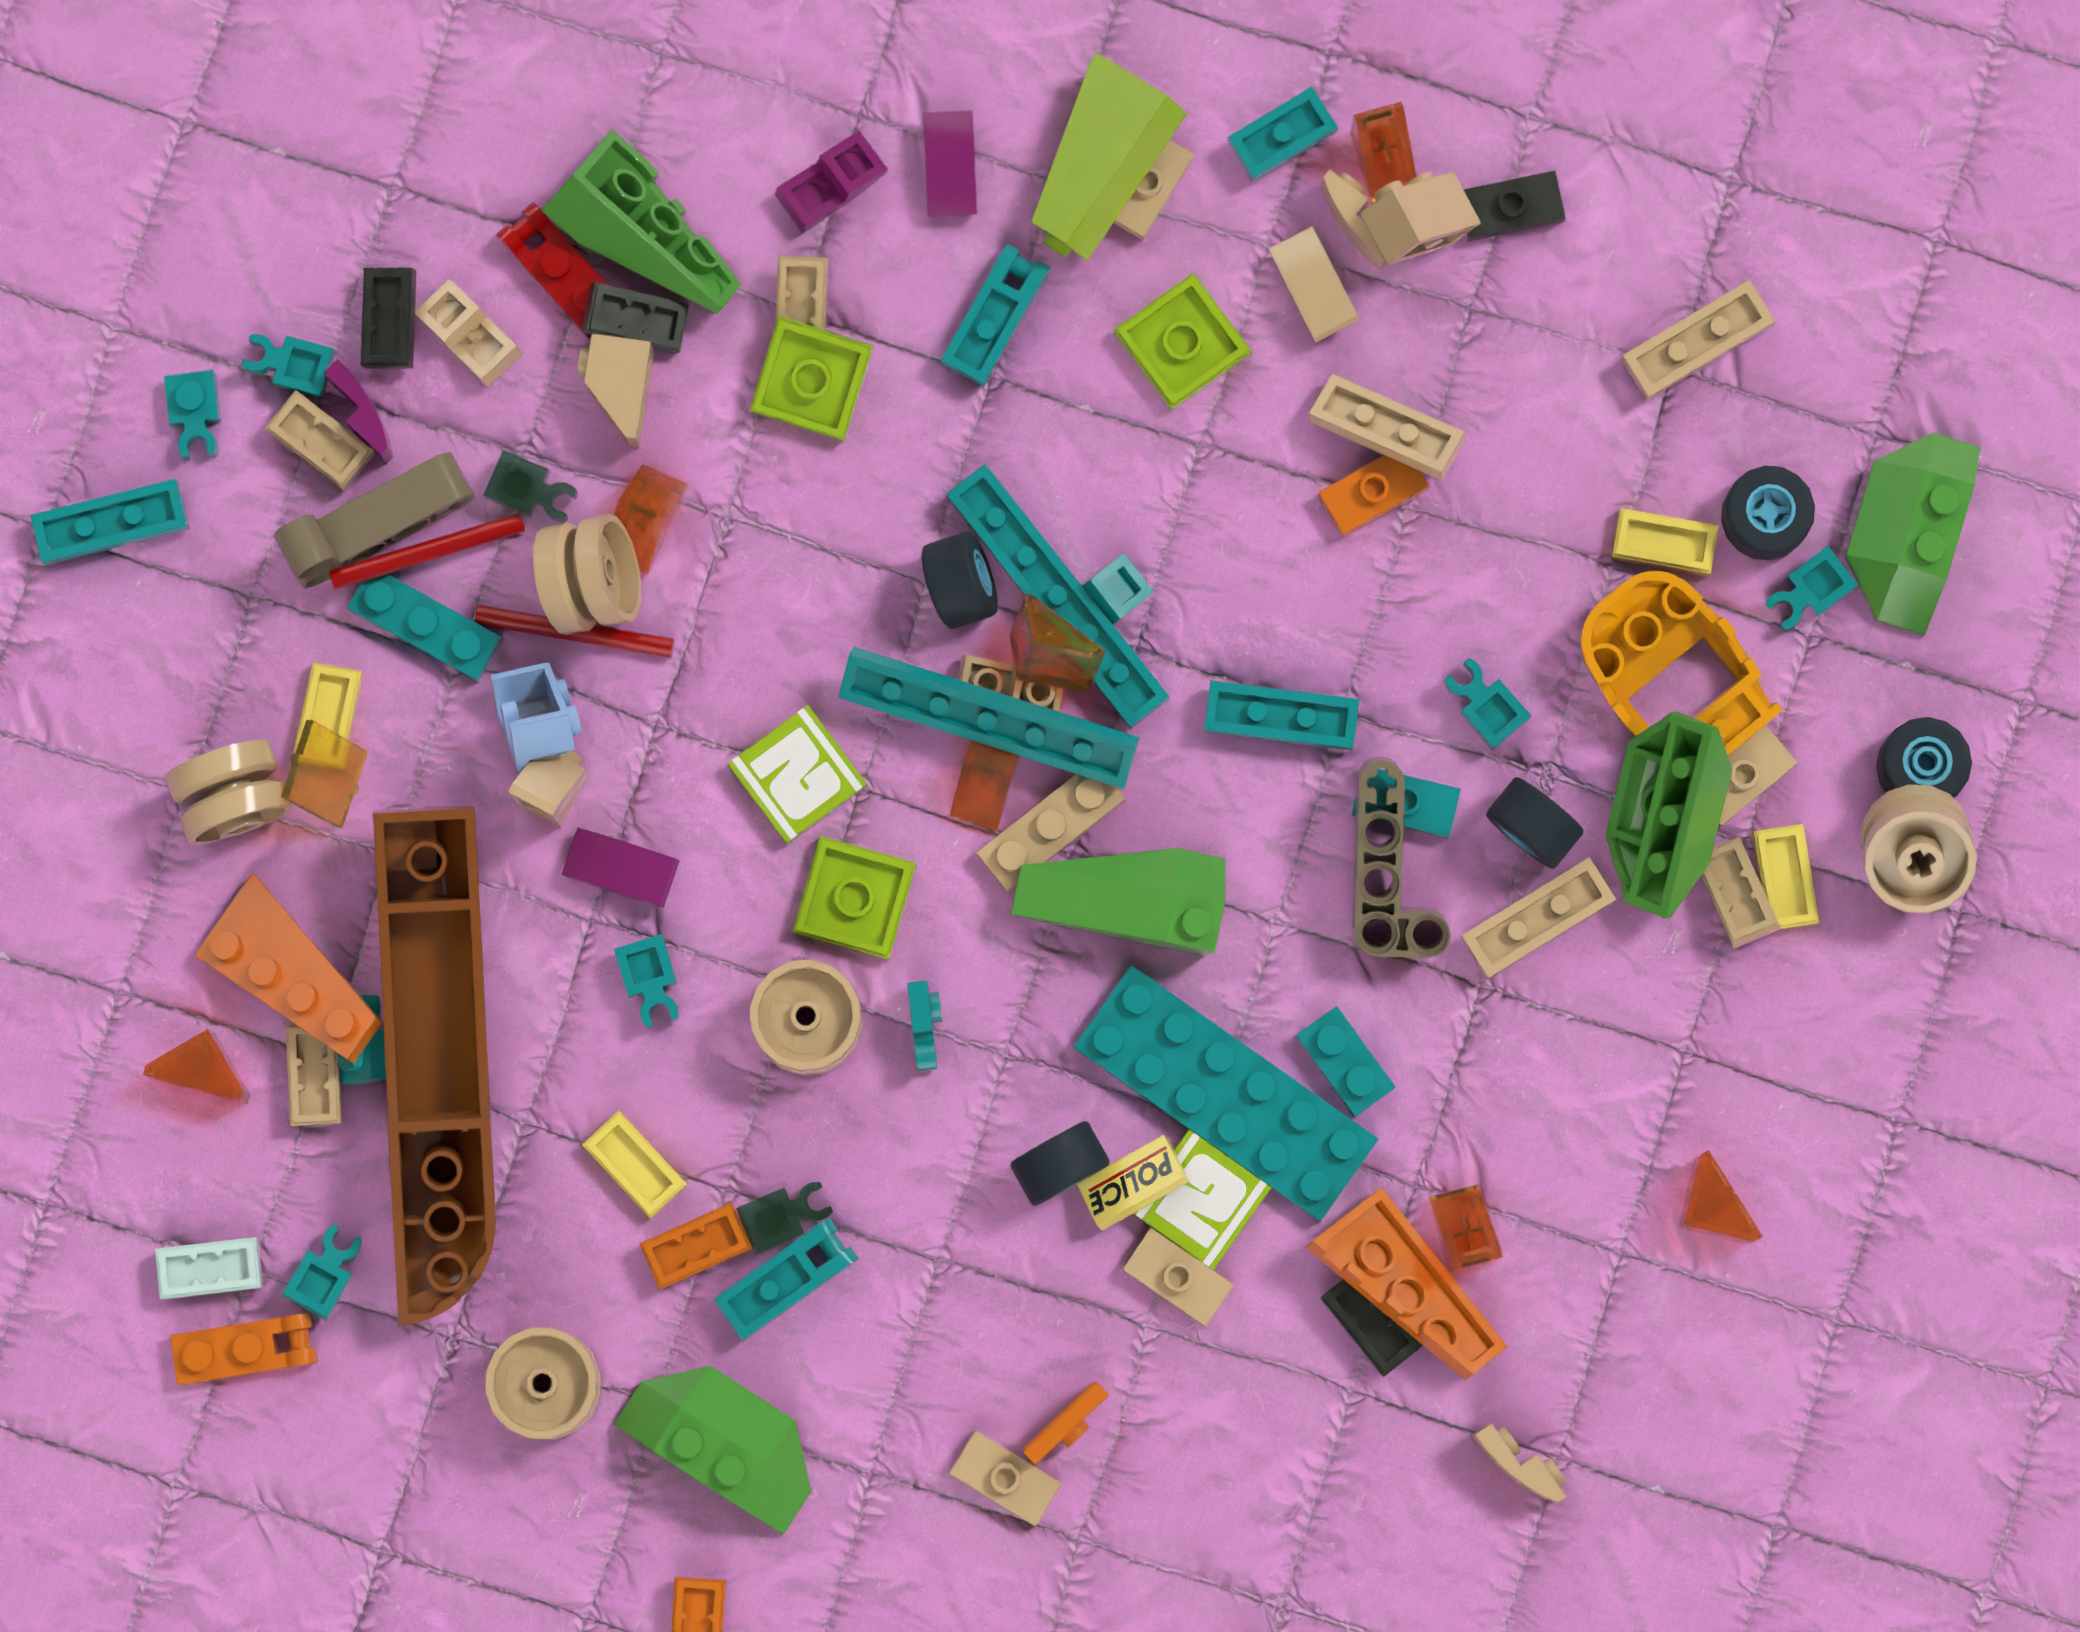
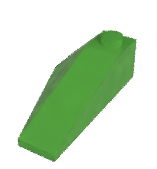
M611 129L547 202L542 211L554 221L557 227L567 232L579 244L718 314L741 286V283L708 239L693 234L682 219L686 210L677 199L669 202L656 185L654 180L659 174L650 162Z
M1180 848L1020 865L1010 915L1205 957L1215 953L1225 905L1226 858Z

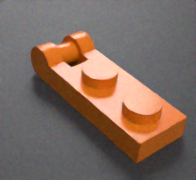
M300 1313L170 1335L177 1385L183 1386L318 1363L316 1348H311L308 1329L313 1328L311 1313ZM288 1333L291 1351L278 1354L275 1335Z

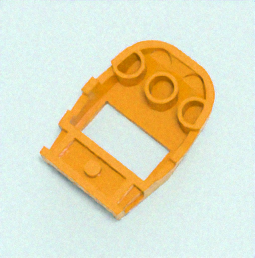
M1647 571L1627 579L1600 600L1588 614L1581 631L1580 650L1587 670L1633 738L1649 728V726L1628 699L1702 638L1737 681L1692 718L1719 728L1727 755L1732 753L1783 711L1778 702H1769L1757 681L1762 674L1752 657L1747 656L1734 635L1737 633L1724 616L1719 617L1702 601L1703 596L1690 584L1676 575L1664 571Z

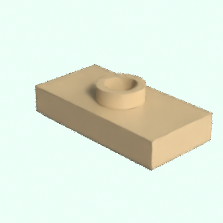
M1169 140L1114 221V224L1144 241L1192 163L1195 154Z
M778 256L775 325L778 316L781 315L826 330L829 257Z
M295 390L265 427V430L344 492L375 454L373 449L297 390Z
M1767 725L1728 755L1733 771L1719 828L1798 764Z
M1740 837L1713 847L1710 863L1701 875V878L1733 949L1780 930L1779 923Z
M286 1025L290 1126L343 1124L338 1053L299 1026Z
M1152 1228L1149 1229L1122 1269L1204 1327L1208 1325L1234 1286L1230 1281Z
M976 1430L949 1473L1035 1527L1062 1485L1060 1481Z

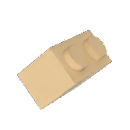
M1426 172L1413 178L1405 186L1402 185L1400 180L1394 181L1376 191L1374 196L1377 201L1361 212L1388 265L1449 247L1481 224L1454 172L1433 177L1431 172Z

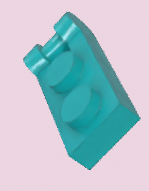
M1009 244L1001 252L940 360L941 364L982 387H985L1051 271L1050 266L1040 261L1034 264L1021 257V251ZM1010 273L1025 281L1020 291L1004 283Z
M831 1218L818 1224L714 1298V1301L742 1341L748 1339L859 1260L851 1246L845 1248L835 1234L839 1229ZM819 1245L829 1261L817 1269L806 1253Z

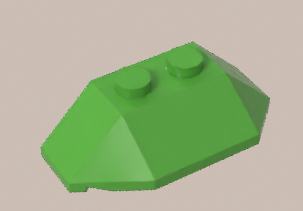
M1931 433L1873 462L1845 558L1871 607L1870 610L1876 622L1922 636L1926 634L1946 583L1973 493L1981 447Z
M1675 711L1670 712L1662 720L1632 738L1627 744L1605 837L1614 868L1623 885L1620 889L1624 902L1665 919L1673 916L1710 863L1733 771L1718 727Z
M712 1366L641 1381L614 1423L615 1426L662 1458L782 1534H785L812 1492L796 1420Z

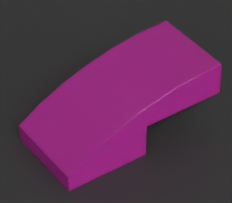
M973 110L923 112L928 216L977 214Z
M859 130L822 153L815 164L778 186L775 196L802 233H804L865 191L884 176L888 169Z
M337 359L324 372V375L329 383L357 408L346 419V423L351 431L373 449L387 464L394 456L385 427L361 385Z
M577 828L561 875L575 881L613 891L627 898L664 908L680 861L622 840Z

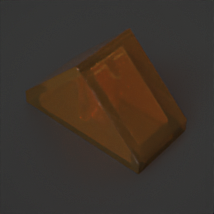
M1400 101L1353 115L1350 128L1351 138L1371 202H1375L1377 200L1374 193L1382 187L1398 180L1405 186L1406 183L1417 177L1404 106Z
M642 464L618 500L614 515L623 523L632 540L640 572L648 575L688 488V483Z
M1032 594L1024 598L1009 633L1017 680L1085 692L1090 689L1106 652Z
M971 740L963 761L950 817L998 831L1021 756Z
M209 1029L146 1064L143 1075L150 1079L247 1104L250 1097L248 1089L216 1033Z
M1707 1150L1694 1158L1679 1228L1744 1244H1751L1762 1238V1234L1710 1151Z
M1478 1184L1429 1197L1449 1273L1495 1262L1503 1258L1500 1244Z

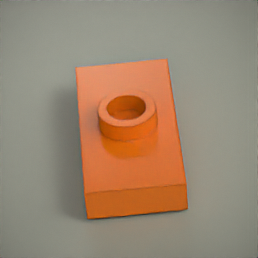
M1383 455L1318 492V497L1341 536L1345 537L1428 490L1429 484L1421 471Z
M732 1202L639 1243L659 1290L670 1287L753 1249Z
M1093 1382L1023 1448V1453L1036 1466L1061 1441L1069 1448L1090 1428L1084 1419L1109 1394L1098 1382Z
M675 1577L671 1632H723L727 1580Z

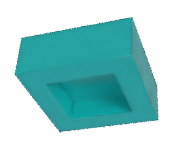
M1125 553L1115 558L1082 585L1112 624L1122 619L1154 593Z

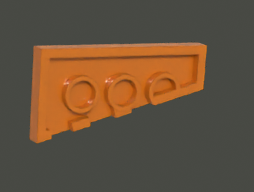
M251 873L195 956L354 1064L383 1022L345 977L330 963L327 956L316 943L301 929L286 908L271 894L262 880L254 873Z
M1382 1187L1305 1246L1307 1250L1464 1380L1470 1378L1508 1347Z

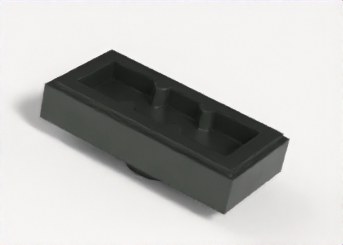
M1555 170L1463 189L1481 222L1480 225L1466 234L1468 242L1560 223L1566 219Z
M364 268L360 366L363 368L413 369L416 300L415 269Z
M594 282L590 284L582 332L650 341L653 349L673 354L680 353L689 304Z
M1344 1279L1320 1297L1382 1377L1389 1374L1423 1346Z

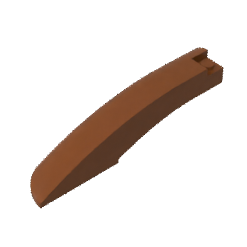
M428 806L415 809L373 811L388 1139L399 1326L428 1320L457 1304L476 1281L480 1279L489 1261L495 1238L496 1216L475 807Z

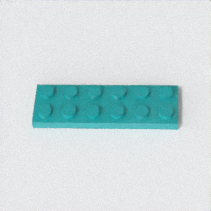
M1132 965L1073 1046V1049L1185 1128L1197 1134L1319 1222L1323 1220L1379 1140L1376 1136Z

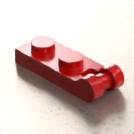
M532 202L522 211L523 218L512 227L506 225L496 236L582 332L590 284L594 282L608 284L554 226L546 214ZM538 231L546 241L532 253L524 242ZM583 333L587 338L591 337V334Z

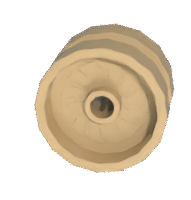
M608 513L585 518L578 524V528L574 524L565 522L543 527L537 532L533 545L535 585L541 606L550 624L558 633L569 635L589 631L596 625L597 621L605 626L628 623L638 616L641 605L642 586L639 563L632 540L617 516Z
M257 739L225 746L190 759L165 774L174 803L191 805L180 816L189 845L212 843L249 832L275 821L292 810L284 782L265 780L277 768L269 740Z
M1905 785L1886 792L1870 806L1861 824L1860 845L1864 868L1870 886L1886 904L1904 912L1929 913L1948 907L1966 892L1975 876L1977 853L1965 810L1949 793L1931 785Z
M812 959L789 961L770 971L757 986L750 1006L751 1031L764 1055L782 1070L801 1076L824 1074L843 1064L857 1047L863 1028L861 1004L849 979L833 966ZM803 1007H809L810 1011L816 1014L814 1022L807 1026L799 1024L796 1018L800 1017L799 1009Z
M531 1327L511 1335L495 1350L486 1370L485 1394L493 1414L508 1430L529 1439L558 1440L577 1432L593 1417L602 1396V1373L595 1355L579 1338L555 1328ZM539 1374L548 1375L552 1380V1386L546 1393H538L534 1389V1385L539 1383L535 1379Z

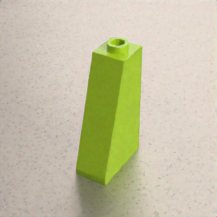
M1097 52L1088 66L1031 221L1046 234L1041 242L1064 258L1072 251L1086 261L1089 260L1188 114L1167 94Z

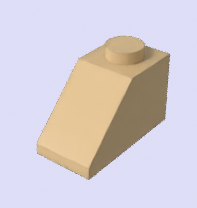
M591 334L590 347H581L578 376L585 377L584 383L588 392L630 447L640 448L654 357L652 344L650 341Z
M567 751V754L535 761L531 759L514 780L508 793L518 806L562 827L589 774L585 768L579 766L583 758L572 751Z

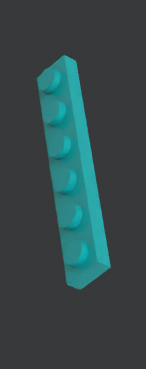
M986 464L982 465L946 493V498L1130 730L1170 699L1164 688Z
M853 647L849 654L838 698L1122 789L1125 788L1140 740V737L857 647Z

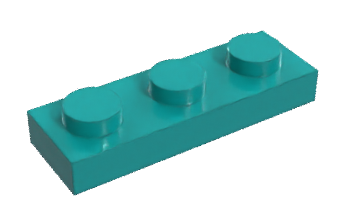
M176 478L30 515L41 563L45 566L190 529L180 485Z
M389 574L362 581L347 606V609L355 615L476 682H479L503 640L501 636Z
M1210 680L1204 732L1353 751L1359 699Z

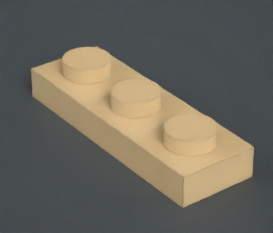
M1748 280L1622 355L1621 360L1645 399L1649 400L1772 327L1776 321L1751 281Z
M1331 374L1309 412L1310 423L1439 480L1444 479L1465 442L1464 431L1335 374Z
M1076 774L976 852L977 856L1004 890L1009 893L1016 888L1020 865L1049 862L1124 803L1125 797L1116 786Z
M1589 857L1461 935V939L1485 978L1489 979L1616 901V898Z

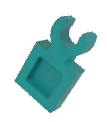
M252 334L249 336L248 341L250 344L264 348L265 355L258 362L243 359L241 365L247 372L254 375H263L269 371H274L272 383L275 387L294 392L297 390L301 394L320 399L323 398L328 381L324 372L333 364L336 354L334 348L286 335L283 347L280 349L274 347L272 342L263 335Z
M205 370L164 376L169 425L172 428L184 427L185 430L178 440L180 455L185 461L191 460V444L195 440L202 439L207 443L208 455L210 457H217L218 442L207 426L208 423L221 422L216 373L214 370Z
M1827 545L1788 575L1796 586L1795 589L1791 592L1780 591L1774 593L1767 599L1765 605L1769 610L1782 602L1789 603L1792 606L1793 612L1791 617L1781 624L1784 630L1787 631L1795 628L1801 622L1803 610L1811 606L1817 615L1821 616L1857 589L1859 585Z
M1468 658L1463 665L1471 673V683L1459 685L1453 677L1448 675L1444 679V685L1453 696L1467 699L1469 704L1461 710L1460 714L1493 751L1525 724L1532 715L1499 678L1487 687L1482 682L1483 673L1481 667L1476 661Z
M660 934L614 948L628 997L633 998L639 995L644 997L645 1001L640 1009L643 1024L648 1029L654 1028L651 1011L658 1005L668 1007L673 1022L679 1020L680 1012L678 1005L664 991L665 987L678 983L663 935Z
M927 981L907 983L917 1070L938 1069L933 1023L942 1022L939 992L929 993Z
M360 995L379 1017L381 1009L379 996ZM384 1029L376 1031L354 1064L340 1054H337L340 1067V1085L357 1086L386 1080Z
M335 1224L331 1225L324 1234V1252L321 1257L307 1250L282 1293L283 1298L324 1321H327L352 1278V1274L343 1270L341 1266L353 1261L358 1256L362 1244V1239L356 1237L351 1247L347 1250L337 1249L333 1245V1239L336 1237L339 1227Z

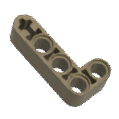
M446 452L421 463L319 519H316L312 514H308L292 520L279 528L273 537L297 581L303 588H311L329 580L328 571L372 557L466 506L474 499L475 495L453 454Z
M1383 756L1372 757L1363 763L1357 777L1353 902L1354 937L1362 951L1376 957H1436L1445 951L1451 937L1450 928L1443 915L1437 910L1428 907H1401L1404 775L1397 763L1390 758ZM1385 768L1388 777L1395 778L1394 784H1387L1384 791L1386 805L1395 803L1394 810L1381 806L1365 809L1366 802L1376 804V789L1373 784L1367 783L1368 778L1376 777L1377 769ZM1377 818L1389 820L1393 824L1394 829L1391 838L1381 844L1372 843L1365 835L1369 822ZM1377 868L1387 870L1392 876V882L1388 890L1379 894L1371 893L1364 887V879L1367 873ZM1372 919H1383L1389 923L1390 934L1381 943H1369L1362 936L1363 927ZM1424 920L1435 921L1440 925L1441 929L1439 938L1429 945L1419 944L1413 939L1415 926Z

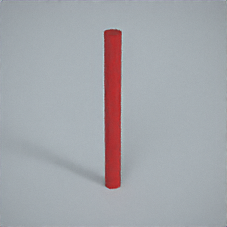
M516 513L328 571L333 589L336 590L525 532V527L520 513Z
M478 605L475 614V623L488 627L667 658L672 657L674 649V638L599 625H595L589 631L565 635L557 632L550 624L547 616Z

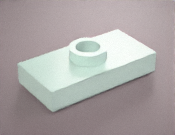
M257 1237L155 1249L160 1300L263 1288Z

